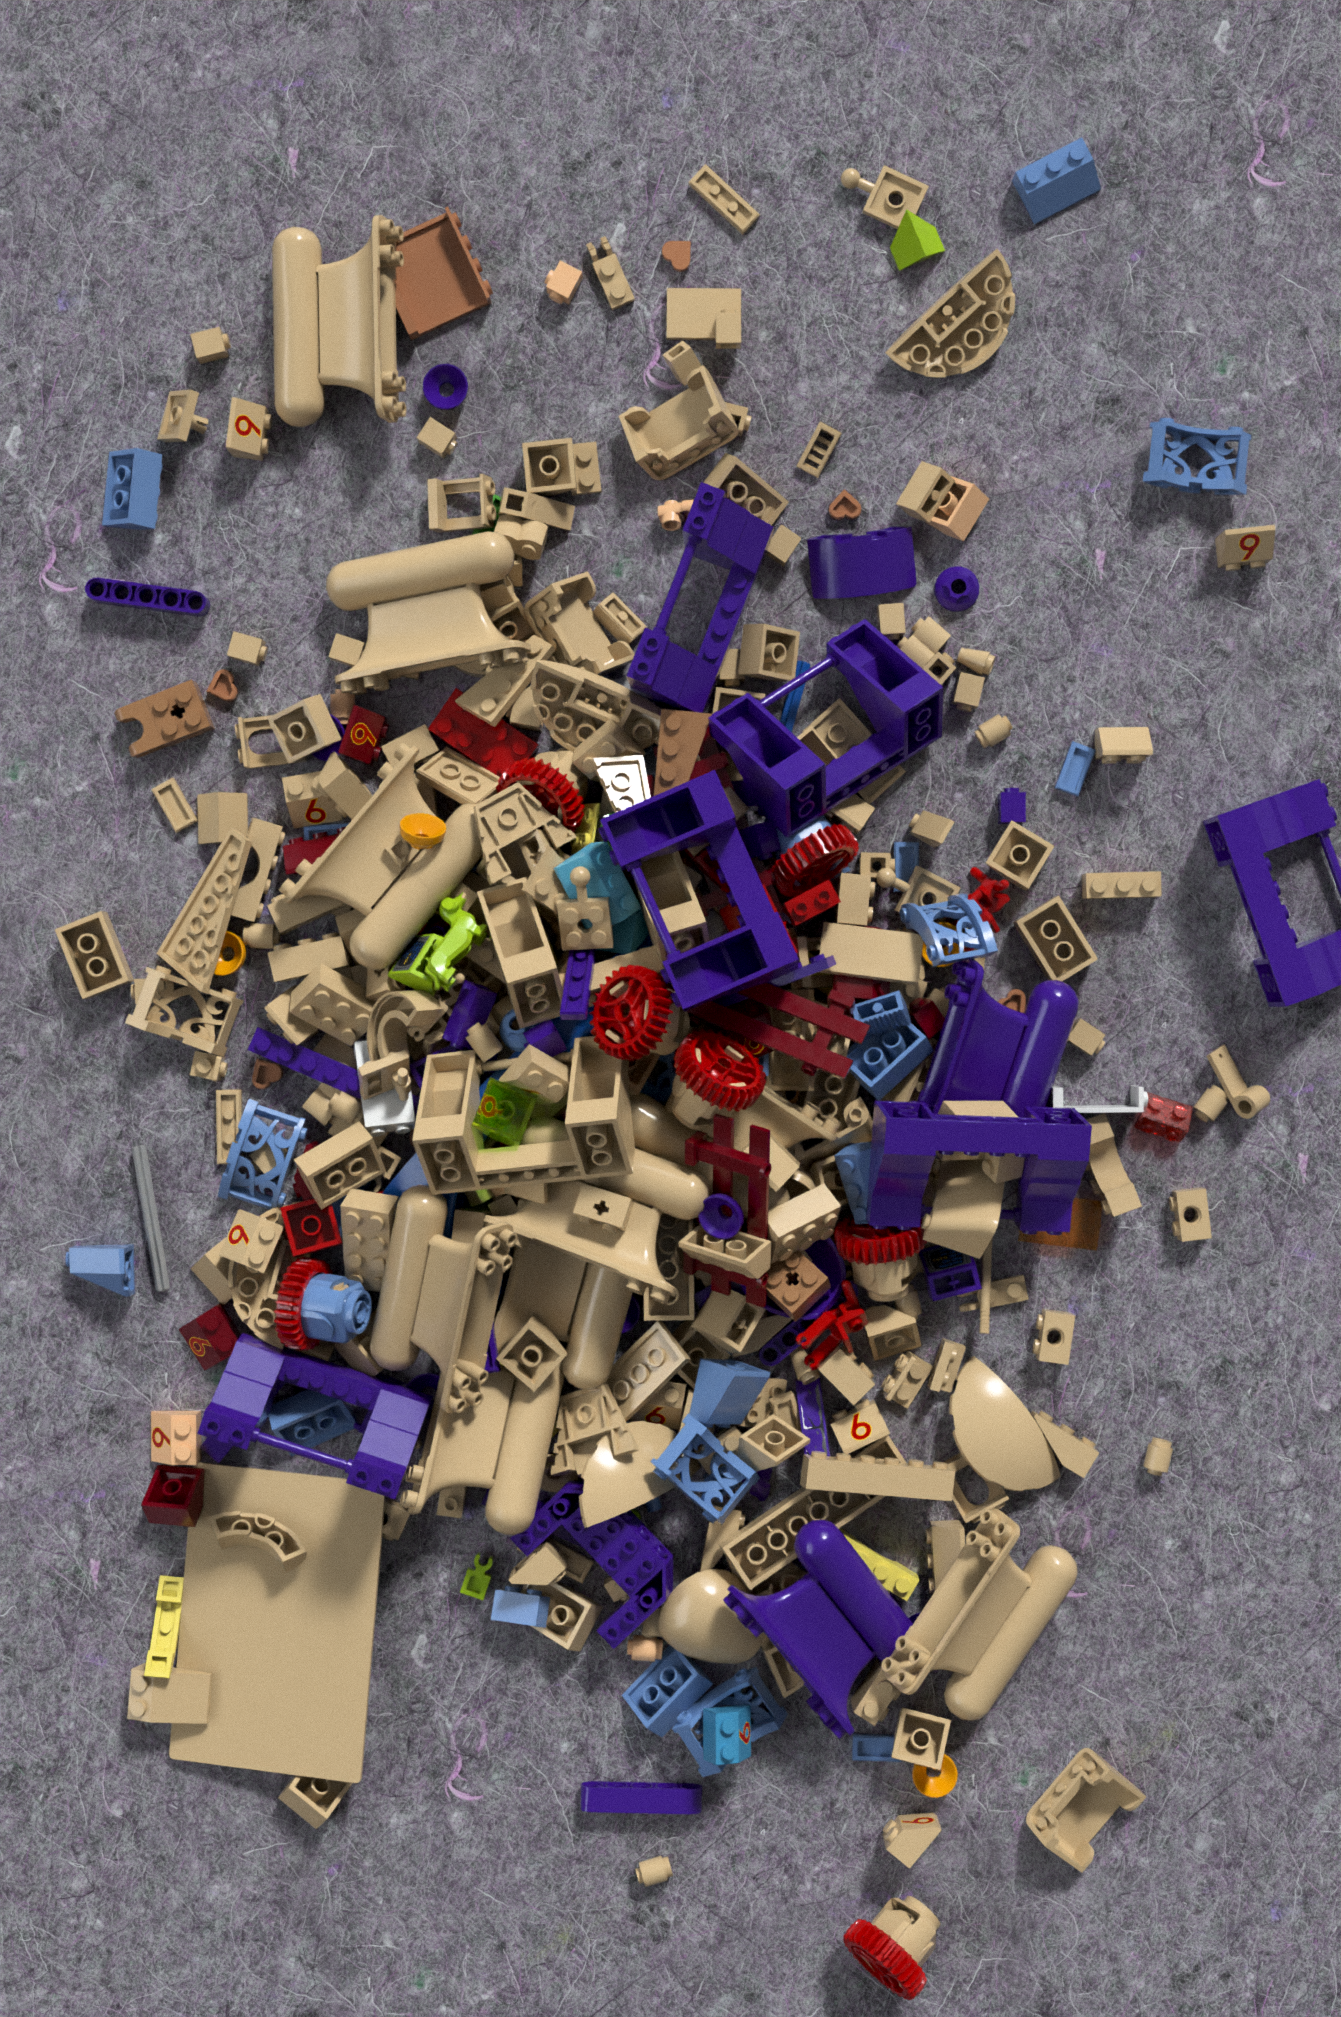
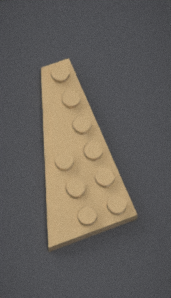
M230 828L156 953L200 992L208 994L252 845L251 840L234 828Z

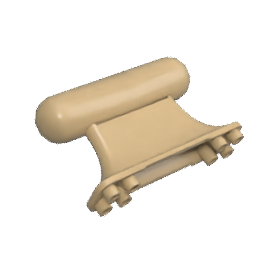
M375 215L372 219L371 235L364 247L346 259L328 264H322V248L319 239L312 231L306 228L293 226L282 230L274 238L272 246L274 405L277 414L283 422L298 427L314 424L323 414L325 406L324 385L351 387L368 394L375 402L377 415L389 423H395L399 417L406 416L405 402H399V392H405L406 381L403 376L398 377L395 298L396 267L404 265L402 251H396V242L403 241L404 234L402 227L394 226L392 219H387L383 215Z
M483 532L345 561L332 567L326 578V591L329 599L336 607L343 611H354L367 608L368 636L361 658L351 669L335 676V683L341 685L342 693L352 692L355 695H362L367 693L366 688H374L375 691L389 689L388 680L401 678L404 675L480 661V666L489 665L491 669L504 667V661H513V664L528 662L527 653L531 652V645L523 641L511 640L498 631L486 612L479 585L496 582L505 578L514 566V551L505 536L498 532Z
M404 742L394 752V757L399 760V763L393 767L390 763L386 762L377 773L383 779V782L379 785V789L331 846L313 864L304 859L298 865L295 871L302 877L296 884L288 878L278 889L285 895L283 901L288 905L301 897L322 895L340 900L362 913L365 918L354 929L350 937L349 947L352 956L359 964L373 970L385 969L397 959L439 909L442 900L450 896L483 856L473 807L477 804L471 803L462 804L451 814L445 822L446 833L444 839L431 849L418 850L409 844V855L401 868L384 850L389 843L400 835L399 826L403 817L415 813L436 816L421 797L415 783L413 771L419 748L416 745L410 748Z
M689 1025V1030H688L687 1035L690 1034L689 1031H690L691 1028H692V1026H690V1025ZM764 1086L762 1094L752 1107H748L746 1110L741 1109L739 1112L734 1110L730 1115V1118L734 1119V1149L742 1151L749 1143V1132L752 1124L769 1129L770 1133L786 1149H789L793 1145L810 1138H823L836 1142L840 1135L837 1130L841 1122L830 1115L823 1122L816 1117L820 1109L813 1103L807 1101L803 1108L767 1086ZM671 1092L665 1105L644 1093L630 1095L635 1147L702 1173L708 1179L711 1185V1192L713 1193V1165L699 1161L695 1166L685 1164V1141L698 1130L685 1126L675 1117L672 1111L673 1093ZM710 1124L707 1129L699 1130L707 1133V1141L713 1142L714 1124ZM733 1172V1199L740 1205L744 1219L748 1221L749 1176ZM783 1185L777 1192L773 1188L769 1190L768 1211L790 1200L788 1191Z
M549 1116L534 1118L522 1130L520 1145L570 1140L565 1122ZM635 1148L633 1174L547 1183L548 1201L542 1204L530 1200L524 1207L510 1215H485L483 1222L487 1226L500 1222H507L512 1225L513 1232L517 1234V1241L513 1245L516 1248L526 1251L529 1242L551 1248L624 1276L628 1280L626 1287L636 1294L643 1296L646 1287L651 1288L650 1297L657 1302L667 1305L669 1297L676 1296L677 1289L664 1279L656 1259V1236L662 1213L684 1220L697 1218L704 1209L703 1201L712 1194L711 1185L706 1176L696 1170ZM582 1184L619 1194L634 1201L625 1232L618 1230L617 1233L603 1230V1225L593 1222L592 1226L578 1222L579 1217L574 1215L573 1210ZM605 1204L603 1208L598 1207L597 1211L600 1213V1216L603 1212L608 1213V1209L605 1206Z
M415 1185L404 1191L397 1203L370 1342L371 1356L380 1367L391 1371L405 1370L415 1363L421 1348L436 1362L443 1376L444 1388L440 1404L441 1409L447 1413H461L471 1405L478 1407L484 1398L480 1388L481 1384L485 1383L488 1378V1371L485 1370L486 1353L503 1273L512 1264L513 1259L509 1256L510 1247L517 1241V1234L513 1232L512 1225L507 1222H500L480 1229L472 1243L449 1239L443 1236L448 1213L446 1198L442 1194L432 1195L428 1185Z
M520 1198L517 1206V1211L524 1207L530 1200ZM529 1242L526 1251L517 1248L500 1311H496L493 1320L498 1355L529 1318L534 1315L553 1332L559 1341L567 1343L565 1350L567 1355L562 1361V1369L568 1382L580 1389L600 1387L606 1383L610 1376L633 1292L626 1287L628 1280L624 1276L543 1245L538 1246Z
M562 1361L535 1392L506 1367L500 1365L501 1372L488 1374L485 1383L481 1384L480 1392L484 1395L482 1403L478 1407L471 1405L461 1413H447L441 1409L440 1404L444 1380L442 1373H440L421 1459L418 1465L409 1466L406 1473L405 1481L414 1483L412 1491H403L400 1506L408 1508V1514L416 1515L421 1512L426 1501L439 1491L454 1487H481L489 1489L485 1516L493 1529L504 1535H517L526 1531L531 1526L535 1516L565 1377Z
M999 1509L984 1510L980 1515V1523L974 1531H970L967 1534L966 1544L962 1548V1552L914 1624L910 1626L904 1636H900L897 1639L896 1648L891 1656L886 1657L882 1661L881 1668L886 1678L899 1691L906 1695H911L918 1690L929 1672L933 1670L953 1671L954 1673L946 1683L944 1691L945 1704L951 1713L962 1720L974 1721L981 1719L990 1711L1075 1584L1078 1573L1077 1563L1071 1554L1058 1546H1044L1032 1554L1021 1570L1014 1563L1009 1553L1020 1536V1527Z

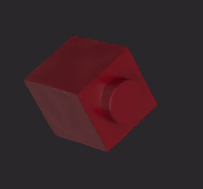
M922 997L915 999L909 1004L908 1012L911 1023L928 1039L942 1029L945 1018L933 1000Z

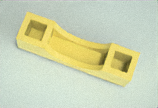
M839 1528L883 1586L890 1592L908 1601L920 1581L918 1575L900 1563L881 1556L862 1544L853 1535Z

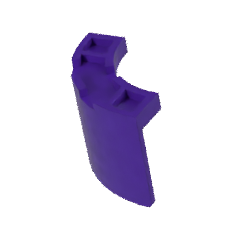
M892 526L867 531L866 535L852 536V533L820 535L807 539L812 596L815 599L876 595L916 586L912 527Z

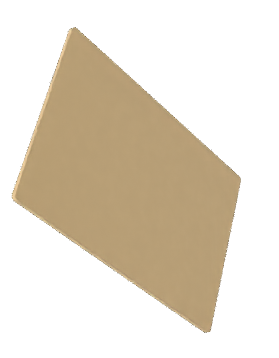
M199 1462L193 1468H202L205 1471L203 1509L196 1526L188 1527L176 1668L213 1673L209 1723H172L169 1756L176 1760L358 1783L362 1779L386 1496L347 1484V1479ZM230 1511H241V1513L253 1514L258 1512L275 1518L277 1522L291 1529L299 1538L306 1550V1559L295 1569L286 1573L274 1556L260 1548L233 1546L221 1550L209 1517Z

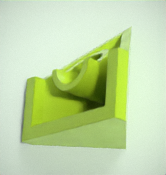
M906 209L890 246L899 271L945 251L936 227Z

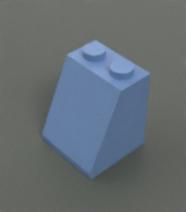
M700 1358L689 1414L709 1428H712L713 1424L724 1428H730V1424H741L769 1379L770 1372L738 1360Z

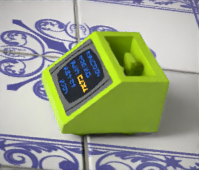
M435 933L416 935L402 951L389 971L388 977L415 990H423L434 996L437 991L435 990L434 980L426 974L425 967L434 952L433 945L439 935Z

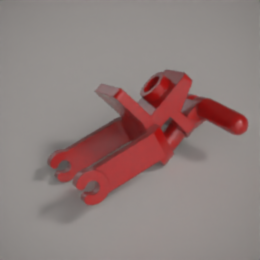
M972 867L970 875L979 881L981 885L972 894H968V900L974 899L982 909V914H980L982 921H988L992 932L998 933L1000 928L992 914L1000 911L1004 904L1010 901L1007 894L1000 892L1009 887V882L1005 879L1000 881L994 880L977 867ZM948 918L946 922L956 926L959 920L953 921L952 918ZM964 946V952L974 950V948Z
M843 1280L841 1283L847 1300L838 1305L837 1308L824 1312L811 1326L796 1337L797 1344H801L803 1349H807L827 1328L831 1330L830 1336L811 1354L805 1357L804 1363L806 1366L809 1365L811 1370L817 1369L820 1363L842 1341L849 1354L854 1352L847 1334L858 1332L868 1324L866 1314L860 1308L849 1280Z

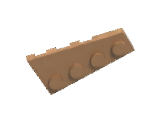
M661 709L653 796L689 781L709 724L708 718L712 714Z

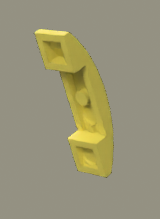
M160 1575L152 1639L144 1673L146 1677L170 1679L179 1637L183 1577Z

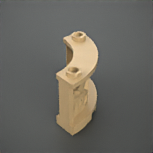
M157 965L156 969L147 967L145 972L148 975L133 1015L128 1014L125 1023L167 1038L171 1037L179 1041L183 1038L182 1043L224 1057L227 1050L225 1045L239 1007L243 1004L244 1000L236 998L237 993L223 988L222 992L209 988L208 994L212 996L208 997L205 1001L195 986L186 979L171 975L170 969ZM160 980L166 983V987L163 990L158 988ZM173 982H176V983H179V984H182V985H185V986H184V987L177 988V989L174 990V984H173ZM156 990L162 996L159 1000L154 998ZM190 995L196 1002L202 1017L189 1018L183 1022L179 1029H176L175 1015L167 1004L179 997ZM217 1001L229 1004L224 1020L212 1018L211 1014L223 1012L222 1009L218 1010L215 1008ZM161 1009H164L169 1016L165 1022L160 1021V1017L164 1015V1013L160 1012ZM193 1023H204V1027L197 1025L199 1027L197 1033H193L190 1029ZM214 1024L222 1025L216 1043Z

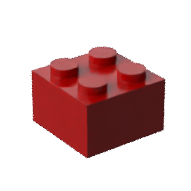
M310 1199L280 1208L294 1258L343 1245L332 1204L321 1210L315 1199Z

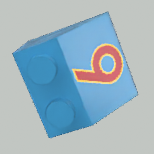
M751 1705L703 1708V1760L714 1765L740 1763L751 1756Z

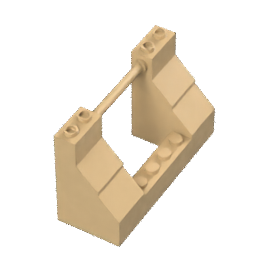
M679 852L641 862V870L676 949L683 953L709 942L707 923ZM631 871L630 875L653 946L595 963L588 1007L594 1006L591 1003L597 1000L595 993H600V984H606L605 977H612V971H619L621 966L640 965L654 970L658 975L662 976L660 972L661 969H664L662 962L667 960L665 956L668 954ZM526 877L477 892L520 1029L560 1017L566 972L560 975L558 973L534 902L536 900L521 890L527 881Z
M596 1036L575 1038L574 1049H571V1052L559 1053L553 1057L561 1063H572L565 1127L570 1140L484 1149L479 1094L481 1075L486 1071L508 1069L517 1058L485 1061L483 1063L474 1050L427 1055L412 1142L432 1195L633 1174L635 1142L628 1078L629 1061L620 1060L605 1054L603 1050L599 1049V1044L594 1042Z

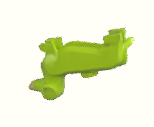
M464 892L454 899L449 897L443 899L439 907L440 916L451 928L444 937L439 936L433 945L434 952L425 967L426 974L434 980L435 990H439L442 986L449 992L456 982V979L453 978L456 969L452 967L470 952L472 943L481 946L487 938V933L485 932L487 925L481 924L478 926L474 916L462 910L467 901Z

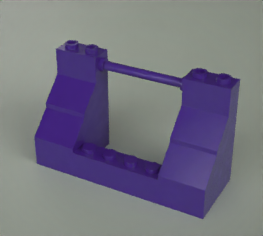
M703 482L700 483L682 530L685 550L653 630L644 629L626 676L633 692L678 711L705 713L773 536L774 527L727 499L724 490ZM693 557L730 570L698 656L670 642V638L666 636L667 632L665 631Z
M866 619L852 625L840 635L833 637L826 643L827 655L824 660L761 700H757L747 693L735 699L720 711L714 712L708 718L710 735L729 752L764 816L787 838L942 737L943 686ZM835 667L847 678L861 707L866 711L877 733L870 735L867 740L858 746H853L847 753L833 759L825 766V763L765 708L828 668Z
M715 770L600 819L603 827L598 828L604 843L610 842L613 850L608 853L614 866L620 865L622 871L625 869L628 872L631 871L668 954L665 956L667 960L662 962L664 969H661L660 972L665 983H671L675 992L671 993V997L676 1008L682 1007L683 1012H686L711 1000L767 983L798 969L799 958L779 913H774L736 827V816ZM709 843V846L706 847L707 853L711 861L716 859L719 869L716 870L721 884L726 883L730 890L726 895L731 907L737 906L740 915L736 916L741 928L681 953L673 943L641 870V862Z
M1320 779L1203 820L1218 866H1230L1262 957L1252 961L1269 1007H1286L1341 985V929L1295 944L1298 942L1297 935L1294 929H1290L1288 925L1289 913L1286 906L1281 905L1278 897L1281 895L1278 883L1272 880L1270 860L1268 857L1264 858L1263 855L1265 852L1315 834L1316 838L1320 837L1321 845L1341 898V868L1328 835L1331 833L1329 828L1336 826L1337 815L1334 808L1329 806L1326 798L1329 797L1328 789L1324 783H1321Z
M874 1101L866 1220L875 1229H887L888 1226H897L901 1230H910L912 1227H920V1220L924 1218L925 1214H930L933 1207H925L922 1204V1197L936 1151L943 1155H952L954 1151H959L969 1156H978L979 1152H987L995 1157H1003L1005 1153H1014L1017 1157L1025 1158L1022 1177L1018 1180L1016 1207H1013V1210L1001 1209L999 1219L1012 1220L1018 1229L1025 1234H1037V1231H1047V1234L1061 1235L1062 1232H1070L1072 1203L1089 1162L1092 1125L1075 1108L1025 1106L1024 1118L933 1114L925 1102Z
M242 1333L236 1341L212 1401L205 1409L197 1434L245 1450L249 1448L252 1442L256 1443L257 1441L345 1470L344 1473L349 1474L346 1481L347 1484L396 1499L407 1469L410 1466L433 1396L287 1347L281 1349L260 1338ZM280 1380L373 1411L354 1460L349 1458L347 1461L260 1432L268 1419Z

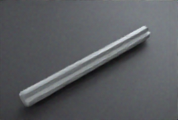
M138 1145L132 1147V1154L155 1289L158 1292L166 1291L170 1288L147 1149L145 1145Z

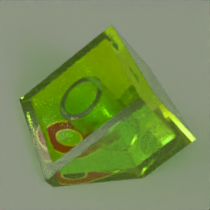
M490 1077L472 1126L496 1141L509 1146H519L538 1095Z

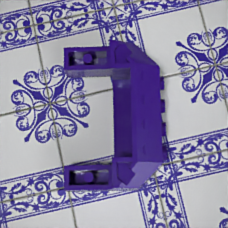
M569 1480L535 1513L531 1526L523 1533L513 1535L510 1539L528 1556L561 1524L629 1596L596 1630L614 1649L662 1605L673 1591V1555L631 1510L585 1528L579 1505V1496L583 1494L584 1481Z

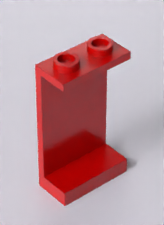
M827 880L785 902L781 907L783 913L790 918L793 928L841 901L830 880Z

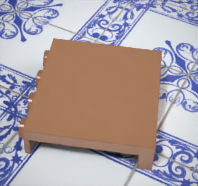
M448 207L445 208L446 213L403 232V241L396 242V251H402L404 256V265L396 267V310L411 341L491 304L490 295L493 294L490 284L488 280L482 281L479 274L483 271L477 257L472 259L469 250L472 249L467 235L461 236L458 229L462 226L456 212L451 214Z

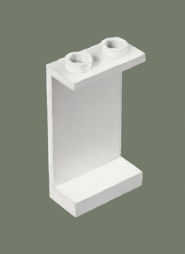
M367 1041L354 1042L353 1052L358 1070L359 1067L370 1061ZM395 1088L367 1100H363L361 1096L364 1128L371 1136H383L386 1134L385 1132L393 1131L397 1134H404L415 1128L416 1121L411 1091L406 1101L399 1099V1093H397Z
M1130 1085V1105L1063 1106V1088L1053 1086L1046 1107L1075 1108L1079 1113L1144 1112V1107L1148 1105V1094L1144 1092V1087Z

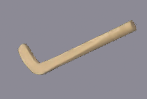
M993 1238L982 1255L980 1334H989Z

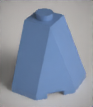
M134 1244L73 1246L69 1248V1252H66V1266L70 1267L71 1274L123 1296L135 1294Z

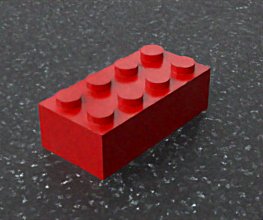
M455 688L428 728L432 734L458 752L499 777L515 761L522 760L523 758L529 760L540 748L537 743L502 719L494 727L458 706L455 700L463 692Z

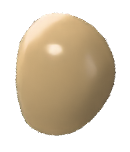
M709 1569L697 1572L683 1580L665 1601L658 1619L659 1632L664 1640L675 1650L698 1660L726 1664H739L747 1661L760 1649L765 1633H761L756 1638L738 1620L736 1613L724 1603L723 1599L729 1594L727 1588L731 1585L747 1594L755 1595L752 1589L749 1590L737 1575L726 1570Z

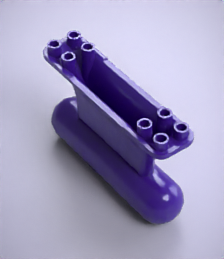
M975 959L954 962L952 973L957 975L955 984L948 983L945 988V998L950 999L945 1021L923 1089L920 1091L918 1100H911L910 1102H925L933 1114H938L943 1101H1004L1018 1117L1024 1118L1025 1106L1046 1107L1078 1012L1079 1000L1076 992L1070 985L1059 980H1045L1035 985L1029 995L1024 1013L1000 1004L985 991L982 985L984 969Z
M812 1520L802 1526L796 1534L794 1542L796 1555L808 1571L807 1574L784 1590L765 1596L747 1594L731 1585L727 1588L729 1594L723 1601L736 1613L738 1620L756 1638L761 1633H765L811 1692L812 1696L806 1700V1703L820 1716L819 1719L840 1740L846 1733L851 1736L855 1732L847 1711L848 1696L854 1681L875 1656L881 1664L886 1657H890L896 1648L897 1639L900 1636H904L913 1623L839 1528L827 1520Z

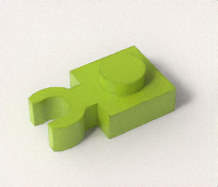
M478 1552L474 1558L476 1568L468 1567L460 1593L484 1600L492 1576L485 1573V1571L491 1568L493 1557L490 1556L488 1563L482 1564L479 1561L481 1553Z

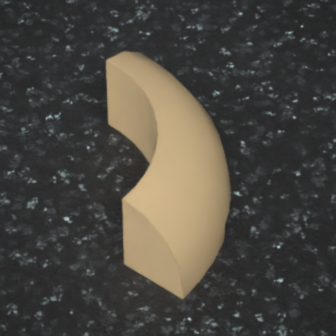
M230 1511L209 1517L221 1550L233 1546L260 1548L274 1556L286 1573L295 1569L306 1559L307 1553L299 1538L291 1529L277 1522L275 1518L258 1512L253 1514L241 1513V1511Z

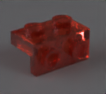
M1147 1092L1148 1105L1144 1107V1112L1139 1113L1134 1128L1147 1134L1164 1137L1168 1141L1181 1142L1189 1131L1193 1106Z

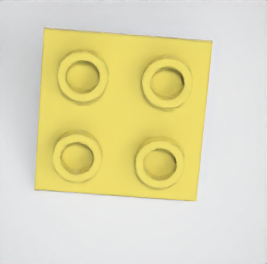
M600 803L583 804L585 806L583 810L585 815L581 825L574 832L576 838L570 841L571 854L577 853L590 843L597 842L595 837L600 814Z

